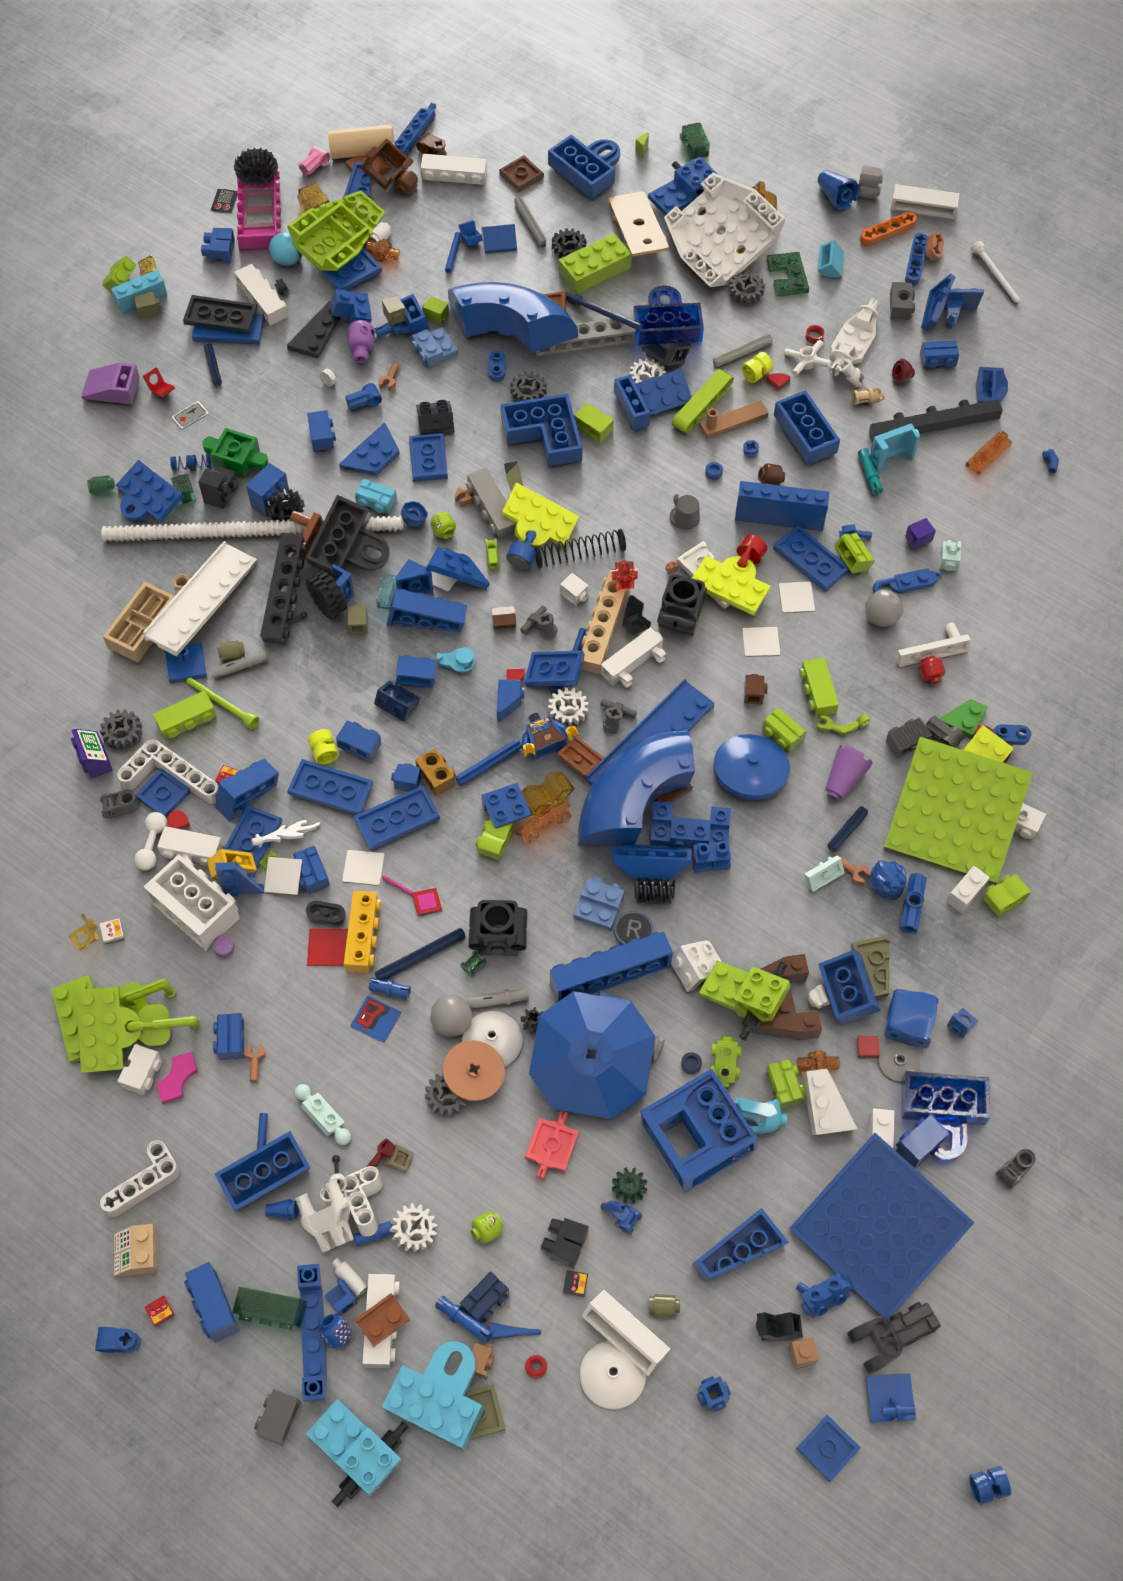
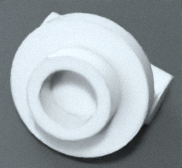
M818 985L815 989L809 991L808 1001L813 1008L821 1009L823 1006L831 1003L823 985Z

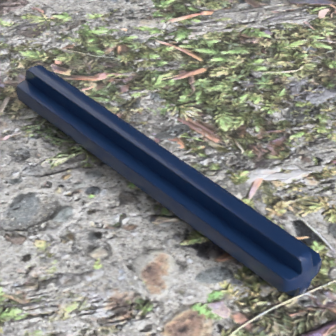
M458 928L375 971L376 979L384 981L466 937L464 930Z

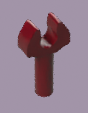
M387 1138L384 1139L377 1146V1154L366 1167L373 1166L376 1168L384 1157L389 1158L392 1155L396 1146Z

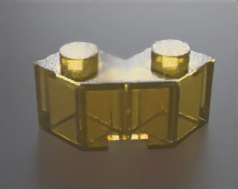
M550 772L544 777L545 780L540 785H528L522 790L531 816L546 813L548 811L547 807L555 802L557 805L561 804L574 791L575 787L563 772Z

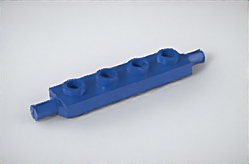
M431 102L426 109L420 108L394 143L405 155H407L435 117V103L432 104Z

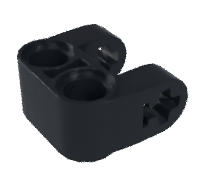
M878 1317L865 1322L847 1332L852 1344L870 1336L878 1350L879 1355L863 1363L868 1374L874 1373L892 1363L902 1352L903 1347L888 1319L884 1317ZM875 1325H882L885 1329V1334L877 1333ZM886 1345L894 1346L896 1354H889L886 1351Z

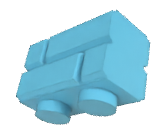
M363 479L360 487L355 492V499L357 504L374 509L379 514H389L397 501V494L394 489Z

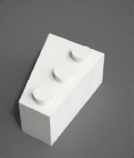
M821 1069L802 1072L812 1135L856 1130L857 1127L828 1070Z

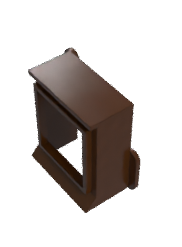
M386 138L378 148L374 146L366 154L368 158L361 167V170L386 191L400 173L407 170L413 164V160L408 158ZM380 154L398 169L389 180H386L370 166Z

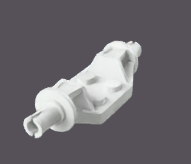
M871 298L868 305L859 306L856 313L843 325L831 345L830 360L833 364L829 368L830 374L834 373V376H837L840 372L838 366L845 359L851 360L852 365L861 363L876 336V322L879 318L876 309L880 305L877 299L874 304L872 303L875 298Z

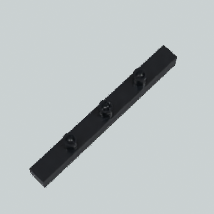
M965 399L959 402V407L937 411L935 406H930L926 409V413L904 417L902 412L894 414L893 420L870 424L869 435L873 443L875 436L911 423L919 431V434L1000 419L1003 409L998 399L971 405Z

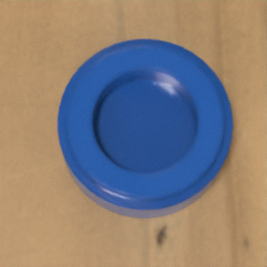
M711 462L707 464L705 474L709 479L717 480L723 474V467L717 462Z

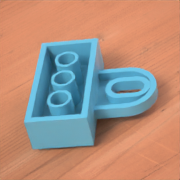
M450 1341L436 1349L423 1375L402 1365L382 1408L465 1451L485 1409L483 1405L464 1396L476 1370V1359L473 1352L461 1342ZM456 1352L461 1353L463 1359L457 1372L454 1375H447L445 1368L452 1354Z

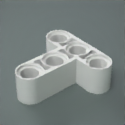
M368 1166L346 1176L347 1185L345 1190L342 1191L343 1197H346L350 1203L351 1214L359 1232L363 1236H372L378 1229L377 1221L367 1197L379 1192L383 1185L378 1170L373 1166ZM323 1187L320 1196L325 1208L330 1206L331 1201L326 1188Z

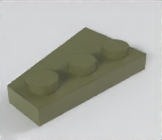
M890 935L857 941L851 944L852 950L856 949L863 957L876 998L889 995Z

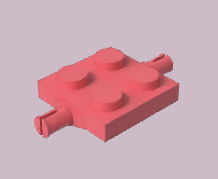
M560 1110L557 1121L539 1118L526 1152L525 1159L540 1165L536 1177L544 1180L548 1168L565 1173L577 1141L579 1131L570 1129L565 1125L568 1116L566 1111L564 1113L563 1110Z

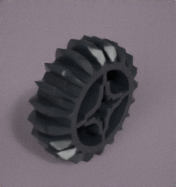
M255 147L253 149L248 148L247 151L242 150L241 154H237V158L234 161V171L240 182H244L245 185L249 183L251 186L254 184L257 186L259 184L265 185L266 182L270 183V180H274V176L277 175L278 163L273 153L268 152L267 149L262 150L261 147L259 149Z

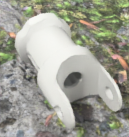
M843 360L839 364L838 370L846 375L847 380L855 388H861L862 384L859 382V379H864V375L858 368L852 365L851 360Z

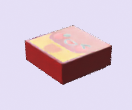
M223 765L215 782L219 784L223 779L235 775L239 770Z
M164 1295L145 1306L155 1327L175 1316Z

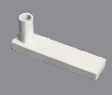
M948 623L945 626V630L949 639L898 650L896 663L900 668L921 663L922 659L929 656L943 658L965 653L969 650L971 639L968 634L961 636L954 623Z

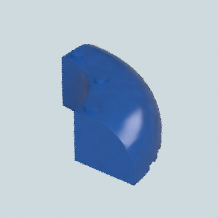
M480 282L461 285L448 290L449 305L466 337L488 334L489 331H498L501 335L509 337L513 335L519 338V341L531 353L579 337L577 326L569 314L555 301L533 289L510 283Z
M687 730L670 731L645 738L620 752L603 768L590 787L582 807L578 826V846L636 844L642 829V817L645 809L662 794L688 788L695 773L694 753L691 736Z

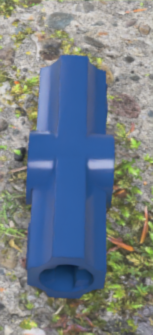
M920 873L910 874L906 898L903 904L900 929L910 934L917 933L921 909L924 902L927 877ZM909 901H914L917 905H912Z

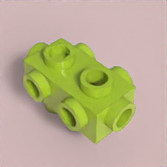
M721 1035V1039L716 1038V1043H712L711 1056H715L714 1064H710V1069H713L724 1087H730V1083H735V1079H739L740 1066H736V1058H741V1046L738 1045L737 1040H733V1036ZM726 1068L729 1070L727 1076L721 1074L722 1069Z

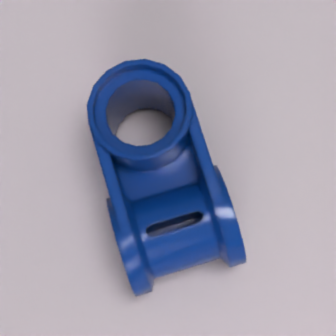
M98 1327L95 1351L132 1353L140 1347L141 1339L139 1335L130 1329ZM131 1337L132 1341H129L127 1344H125V1340H129Z

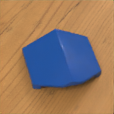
M979 367L976 381L977 402L997 399L1001 402L1008 392V380L1004 369Z

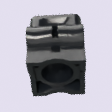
M672 574L669 577L662 597L661 609L657 619L658 626L675 629L693 636L704 606L707 592L705 583L693 578Z
M513 900L479 901L478 907L470 908L468 947L472 950H477L478 956H518V951H523L527 948V909L518 907L517 902ZM494 925H504L503 927H500V928H494V927H492V926H494Z

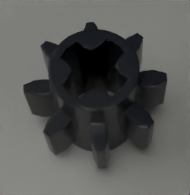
M536 1007L530 1011L525 1009L526 1016H521V1022H525L523 1030L528 1029L531 1034H533V1031H537L539 1015L543 1011L539 1013Z

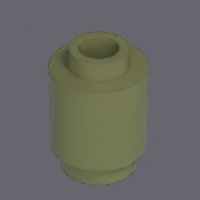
M238 640L220 643L221 647L217 648L219 659L223 658V661L240 659L245 655L243 642H238Z
M655 1294V1296H649V1314H654V1317H675L676 1313H680V1299H676V1295Z

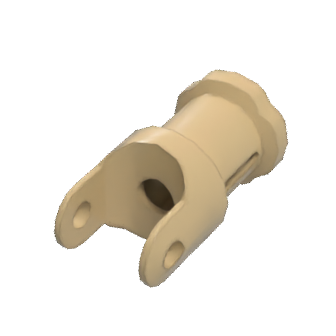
M880 388L852 391L854 406L866 402L868 404L876 403L885 399V395L881 393Z

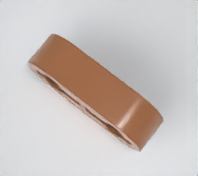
M937 231L931 234L927 241L926 255L931 261L941 257L944 238Z

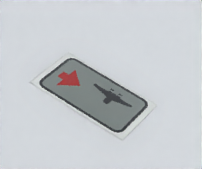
M197 401L172 416V419L182 429L209 412Z

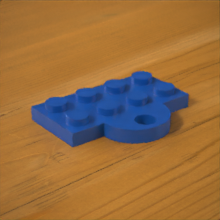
M140 460L115 485L125 494L121 500L120 509L122 514L130 521H141L152 515L159 522H162L185 497ZM132 508H135V510L129 514V511Z

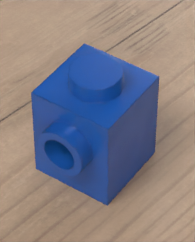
M398 763L396 770H393L391 781H394V788L411 791L419 787L421 770L420 767H415L408 763Z

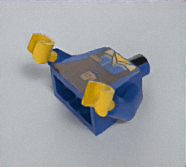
M533 713L528 718L531 724L526 726V732L522 736L521 748L524 751L525 757H527V754L532 753L533 759L536 760L561 750L567 745V737L571 741L572 736H579L575 726L567 727L558 721H554L551 717L541 719L538 713Z

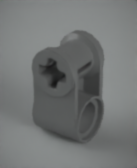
M129 789L106 793L100 796V802L103 803L102 816L105 818H114L119 815L134 813L140 805L134 792Z
M1030 1149L1020 1150L996 1172V1175L1001 1176L1009 1184V1188L1012 1189L1034 1165L1036 1161L1035 1154ZM1020 1157L1027 1158L1029 1164L1025 1165L1021 1163Z

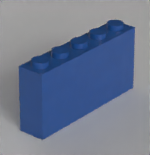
M740 481L735 521L791 528L799 525L802 529L823 531L830 492Z

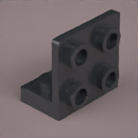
M688 342L671 344L666 349L659 344L643 346L642 351L646 352L648 357L659 360L661 365L669 367L684 363L692 345Z
M438 400L435 403L425 401L416 405L420 435L455 432L450 401Z

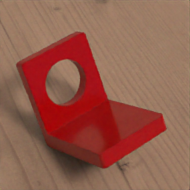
M157 367L143 375L151 393L162 398L175 389L173 385L164 381ZM152 374H156L158 377L155 384H151L149 380Z

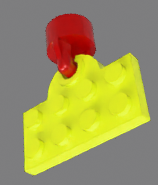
M747 534L737 547L738 556L727 558L723 563L705 556L692 578L705 583V587H707L706 594L754 616L771 586L755 579L756 568L754 564H758L765 555L767 544L761 537Z

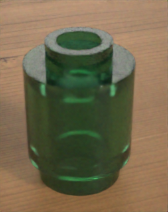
M109 475L97 476L87 480V486L90 494L98 495L112 493L113 489H115V482Z

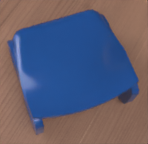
M903 989L894 990L886 1021L885 1035L910 1046L922 1049L928 1048L931 1041L929 1036L936 1020L939 998L923 992Z

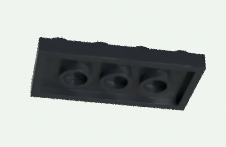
M192 295L183 318L184 325L249 334L258 308L257 304Z

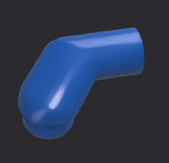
M1048 448V450L1042 452V457L1050 461L1048 472L1056 473L1059 458L1053 449Z

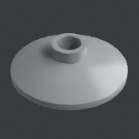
M891 1043L881 1051L878 1059L879 1068L883 1075L895 1082L911 1080L915 1077L920 1067L916 1051L904 1043ZM897 1058H903L904 1062H898Z

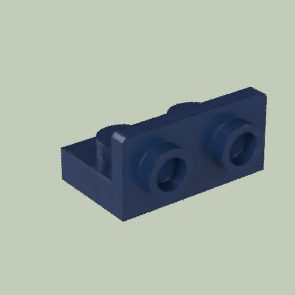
M389 680L377 690L374 704L405 721L409 711L419 704L420 697Z

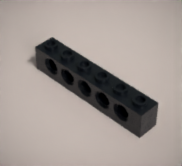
M281 533L260 634L263 642L285 645L286 639H289V622L293 621L294 616L292 608L293 604L295 605L297 602L296 588L300 586L301 581L299 573L304 567L303 553L307 552V542L302 535ZM296 552L293 557H288L289 553ZM287 569H292L290 574H284ZM284 586H289L287 591H281ZM285 603L284 608H277L279 604ZM276 621H282V623L279 626H274V623Z

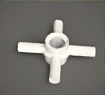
M818 340L813 347L806 346L801 348L800 352L785 349L784 355L799 359L800 363L792 371L794 376H798L803 369L809 370L814 368L816 364L831 367L832 361L819 358L816 355L823 346L821 340Z

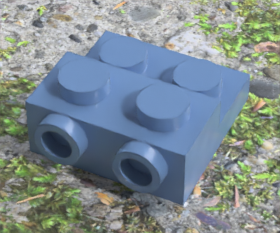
M443 327L432 332L426 329L412 335V347L415 351L419 352L422 362H426L428 367L459 354L457 347Z
M598 877L587 878L574 913V918L611 931L623 901L625 890H622V887L615 883L611 885L604 884L603 880Z

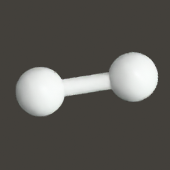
M150 813L145 819V827L149 831L145 848L139 850L134 856V863L140 870H150L156 864V855L152 851L156 835L163 832L164 826H167V819L162 813Z

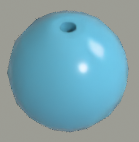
M285 231L273 236L269 244L272 259L282 266H292L299 262L302 254L295 249L290 233Z

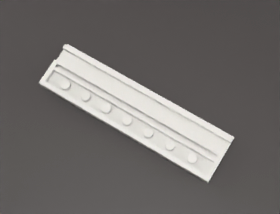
M224 541L144 630L143 637L145 640H150L156 643L159 648L177 656L257 564V559L226 544Z

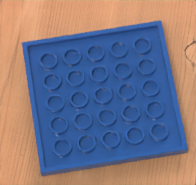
M874 1133L792 1224L790 1229L836 1273H839L843 1280L847 1279L852 1288L880 1315L889 1320L975 1222L877 1133Z

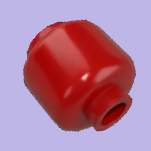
M935 656L922 659L918 667L922 680L931 682V684L941 682V678L946 673L942 660Z

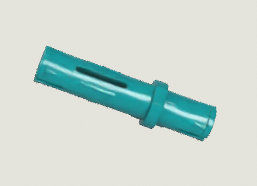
M863 448L865 454L863 455L860 449L857 453L863 465L866 480L870 484L872 494L878 495L876 488H878L881 494L883 488L879 480V474L876 472L871 460L868 448Z

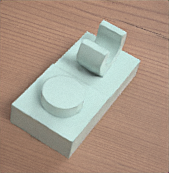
M839 856L834 858L828 857L827 862H820L819 866L805 873L808 889L814 892L845 873Z

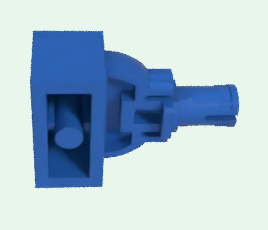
M414 294L400 299L405 307L407 321L392 326L388 322L374 328L378 338L391 332L395 333V335L411 332L417 334L426 329L430 330L426 316Z

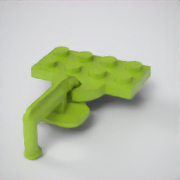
M89 974L51 989L68 1060L71 1064L80 1061L76 990L95 988L92 977ZM160 979L144 986L139 982H130L120 986L121 1007L130 1008L138 1014L145 1005H148L146 996L164 990L165 996L172 998L176 994V989L166 979Z
M119 986L76 990L81 1073L123 1069V1048L132 1046L138 1039L147 1046L164 1045L170 1039V1028L185 1026L196 1028L199 1026L200 1020L196 1016L169 1018V1011L162 1004L145 1005L137 1014L130 1008L121 1007Z

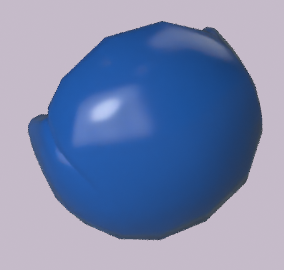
M410 501L405 502L403 505L401 516L407 525L418 527L426 521L428 512L420 502Z

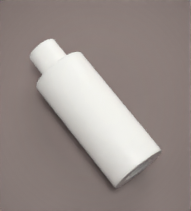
M336 1258L332 1262V1265L336 1268L334 1273L341 1278L357 1298L368 1290V1285L346 1261L342 1263L339 1258Z

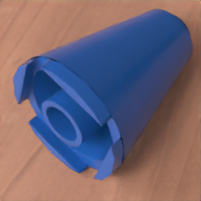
M824 170L818 176V184L832 205L838 210L848 209L851 207L852 201L857 200L860 186L856 180L829 170Z

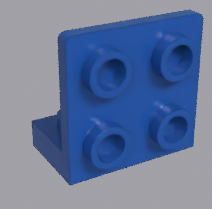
M518 782L481 795L483 809L488 811L495 828L531 816Z

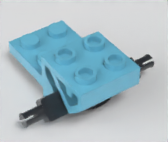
M337 1399L307 1431L306 1435L347 1475L339 1485L341 1491L331 1500L337 1508L347 1497L352 1499L360 1489L371 1496L402 1461L394 1451L402 1443L400 1437L409 1429L405 1422L402 1421L394 1431L389 1429L380 1439Z

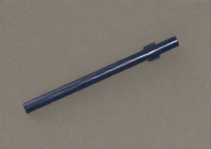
M565 292L566 299L572 301L574 305L586 307L638 331L642 328L640 323L584 300L582 296Z

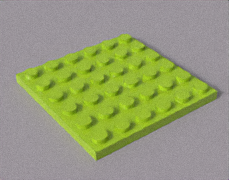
M919 737L884 847L965 874L975 866L990 877L989 882L997 884L1033 772Z

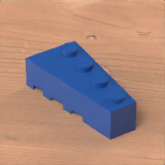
M761 1208L696 1260L692 1266L702 1279L707 1282L782 1248L789 1242Z

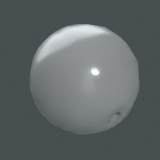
M878 590L870 595L866 602V616L875 626L890 627L899 621L903 613L902 600L893 591Z
M448 995L438 999L433 1005L430 1021L433 1028L440 1035L457 1037L469 1028L472 1011L469 1004L463 998Z

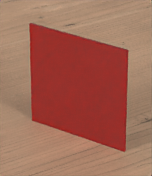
M310 928L307 966H344L348 929Z

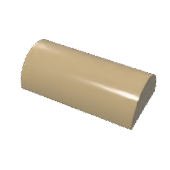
M392 124L328 130L331 159L367 156L366 154L372 147L376 146L378 148L386 138L394 144Z

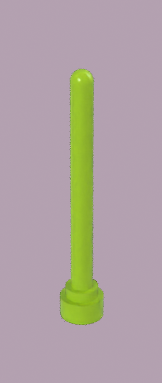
M187 678L186 683L199 692L205 690L211 700L241 718L246 727L251 730L257 727L260 721L257 715L245 713L193 678Z

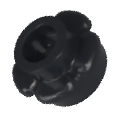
M282 278L276 280L277 283L274 285L277 291L285 295V292L288 291Z

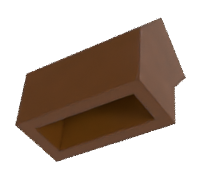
M514 606L492 608L494 629L516 627Z

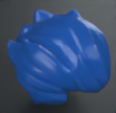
M878 860L871 870L870 881L872 889L884 898H899L906 887L907 872L904 866L898 865L895 861L886 862Z

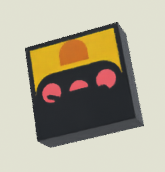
M567 1270L563 1293L584 1297L588 1274Z

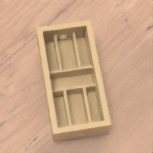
M144 582L104 634L103 638L107 648L139 663L154 643L150 640H145L143 637L144 630L175 596Z

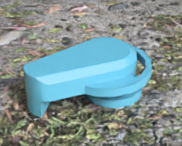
M466 647L458 648L452 653L440 654L438 652L437 664L440 667L451 668L456 672L464 673L474 668L476 656L471 649Z

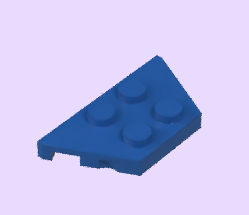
M386 423L378 427L339 463L340 468L343 470L351 468L355 469V472L377 476L400 453Z
M438 546L426 566V570L486 590L490 585L489 581L470 557L448 548Z

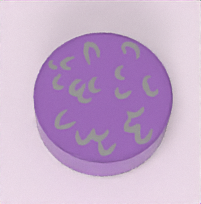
M221 936L214 941L213 949L219 957H228L234 951V944L229 937Z

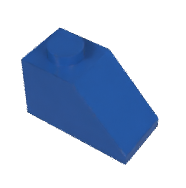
M499 679L497 721H502L520 706L521 699H524L525 688L521 687V680Z

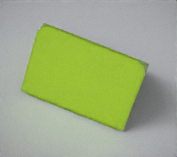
M649 132L636 138L635 151L641 157L644 156L648 147Z

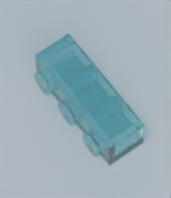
M384 574L383 578H381V587L378 588L379 595L378 597L376 596L375 600L378 608L389 610L396 583L395 575Z

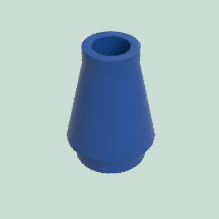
M288 1199L266 1204L265 1215L266 1217L291 1221L298 1216L297 1202Z

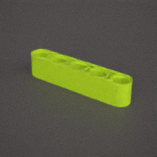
M720 369L716 370L676 414L672 421V426L688 434L708 413V410L727 392L734 381V377Z

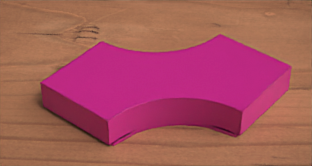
M192 1051L172 1057V1067L169 1074L163 1080L157 1082L162 1104L182 1098L185 1082L189 1077L198 1072Z

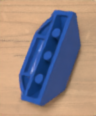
M628 844L620 847L613 846L612 860L631 878L664 880L673 878L691 864V850L664 845Z

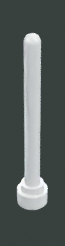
M982 241L976 242L971 247V251L974 255L982 258L1013 302L1018 303L1020 298L986 254V246Z

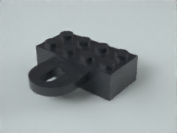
M337 495L306 556V561L309 565L333 575L331 567L333 564L345 570L348 562L362 569L375 571L386 565L390 557V550L384 538L365 529L371 518L370 509ZM366 547H371L382 554L380 558L374 559L365 555L363 550Z

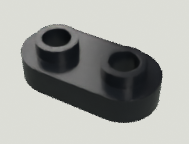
M312 901L306 907L307 917L313 922L340 925L346 918L345 910L339 904ZM315 911L320 912L318 915L313 914ZM338 914L339 917L333 918V915Z

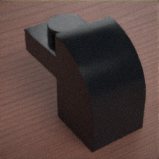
M766 1312L757 1314L756 1329L762 1341H787L803 1338L800 1315L792 1312L778 1315Z

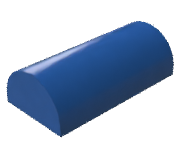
M291 1131L214 1174L235 1212L311 1168ZM259 1169H262L263 1176L257 1175Z

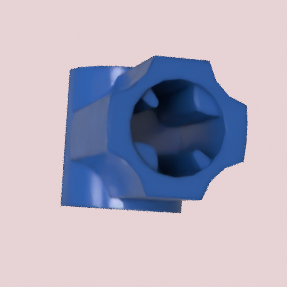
M374 383L366 384L361 391L345 396L349 410L367 404L372 407L377 406L382 401V397Z

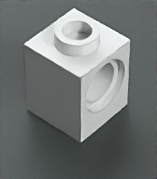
M571 573L560 584V594L577 606L580 602H584L589 595L588 584Z

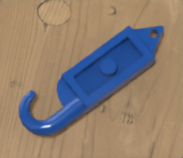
M927 568L897 574L894 577L877 580L873 585V592H877L880 586L889 585L897 593L933 587L934 583L942 577V573L930 571Z

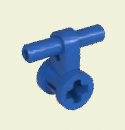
M611 1200L601 1204V1209L616 1218L615 1225L627 1234L633 1233L634 1225L643 1216L634 1207L618 1201Z

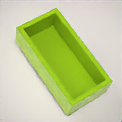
M612 233L559 259V275L575 294H579L630 269L632 255L619 238Z

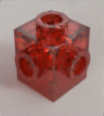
M633 561L615 562V569L611 570L612 580H615L616 590L634 589V580L638 579V570L634 568Z

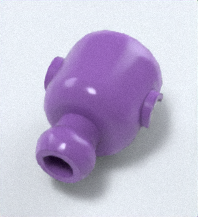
M357 320L348 327L347 343L350 350L353 351V359L357 363H365L369 358L368 353L374 349V343L376 342L375 330L371 323Z

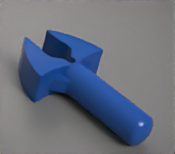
M855 524L842 526V531H839L840 537L844 534L850 535L857 533L860 538L870 539L872 537V532L856 530Z

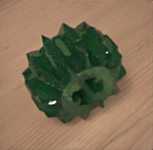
M627 1167L624 1168V1174L618 1171L616 1173L617 1178L612 1179V1183L615 1185L612 1187V1192H618L616 1199L624 1197V1204L627 1203V1199H630L631 1203L635 1204V1197L638 1200H642L643 1195L641 1193H647V1188L644 1187L647 1185V1180L642 1179L643 1173L640 1172L636 1175V1168L629 1172ZM626 1183H628L629 1185L630 1183H632L633 1189H631L630 1187L629 1189H627Z

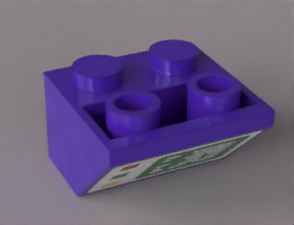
M71 730L74 737L70 739L84 773H89L91 779L113 771L97 731Z

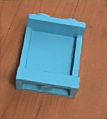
M912 423L874 437L870 457L877 471L884 469L886 458L903 452H907L910 458L915 456L920 434Z

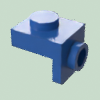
M474 220L459 224L461 239L467 245L474 246L478 242L483 241L482 234L476 230Z

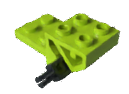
M717 960L699 995L702 998L736 1011L737 1016L744 1018L742 1021L744 1028L739 1038L747 1041L750 1033L757 1031L762 1021L773 1020L789 991L790 981L786 980L783 976L788 965L781 961L777 969L770 971V973L753 966L749 972Z

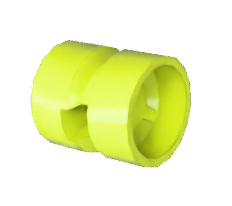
M764 352L758 353L741 366L744 377L750 383L757 382L774 368L771 358Z
M320 729L309 735L308 742L316 763L321 765L329 764L339 757V752L336 744H334L330 730Z

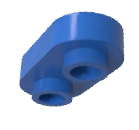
M494 351L489 355L488 375L490 380L500 382L505 378L506 357L503 352Z
M1000 724L993 730L994 734L1009 745H1025L1029 742L1032 735L1031 730L1024 725Z

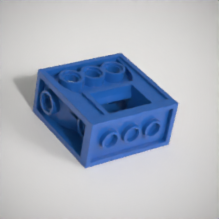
M713 1069L701 1074L640 1111L641 1124L685 1193L757 1149V1136ZM681 1122L684 1123L700 1148L683 1160L679 1158L664 1132Z

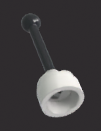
M334 1155L332 1162L334 1163L335 1174L330 1177L329 1182L337 1179L342 1192L347 1185L346 1178L339 1173L338 1163L340 1157Z

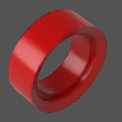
M811 325L807 328L805 337L807 341L815 344L818 340L823 341L825 331L819 325ZM815 331L820 333L821 336L819 338H812L809 333Z

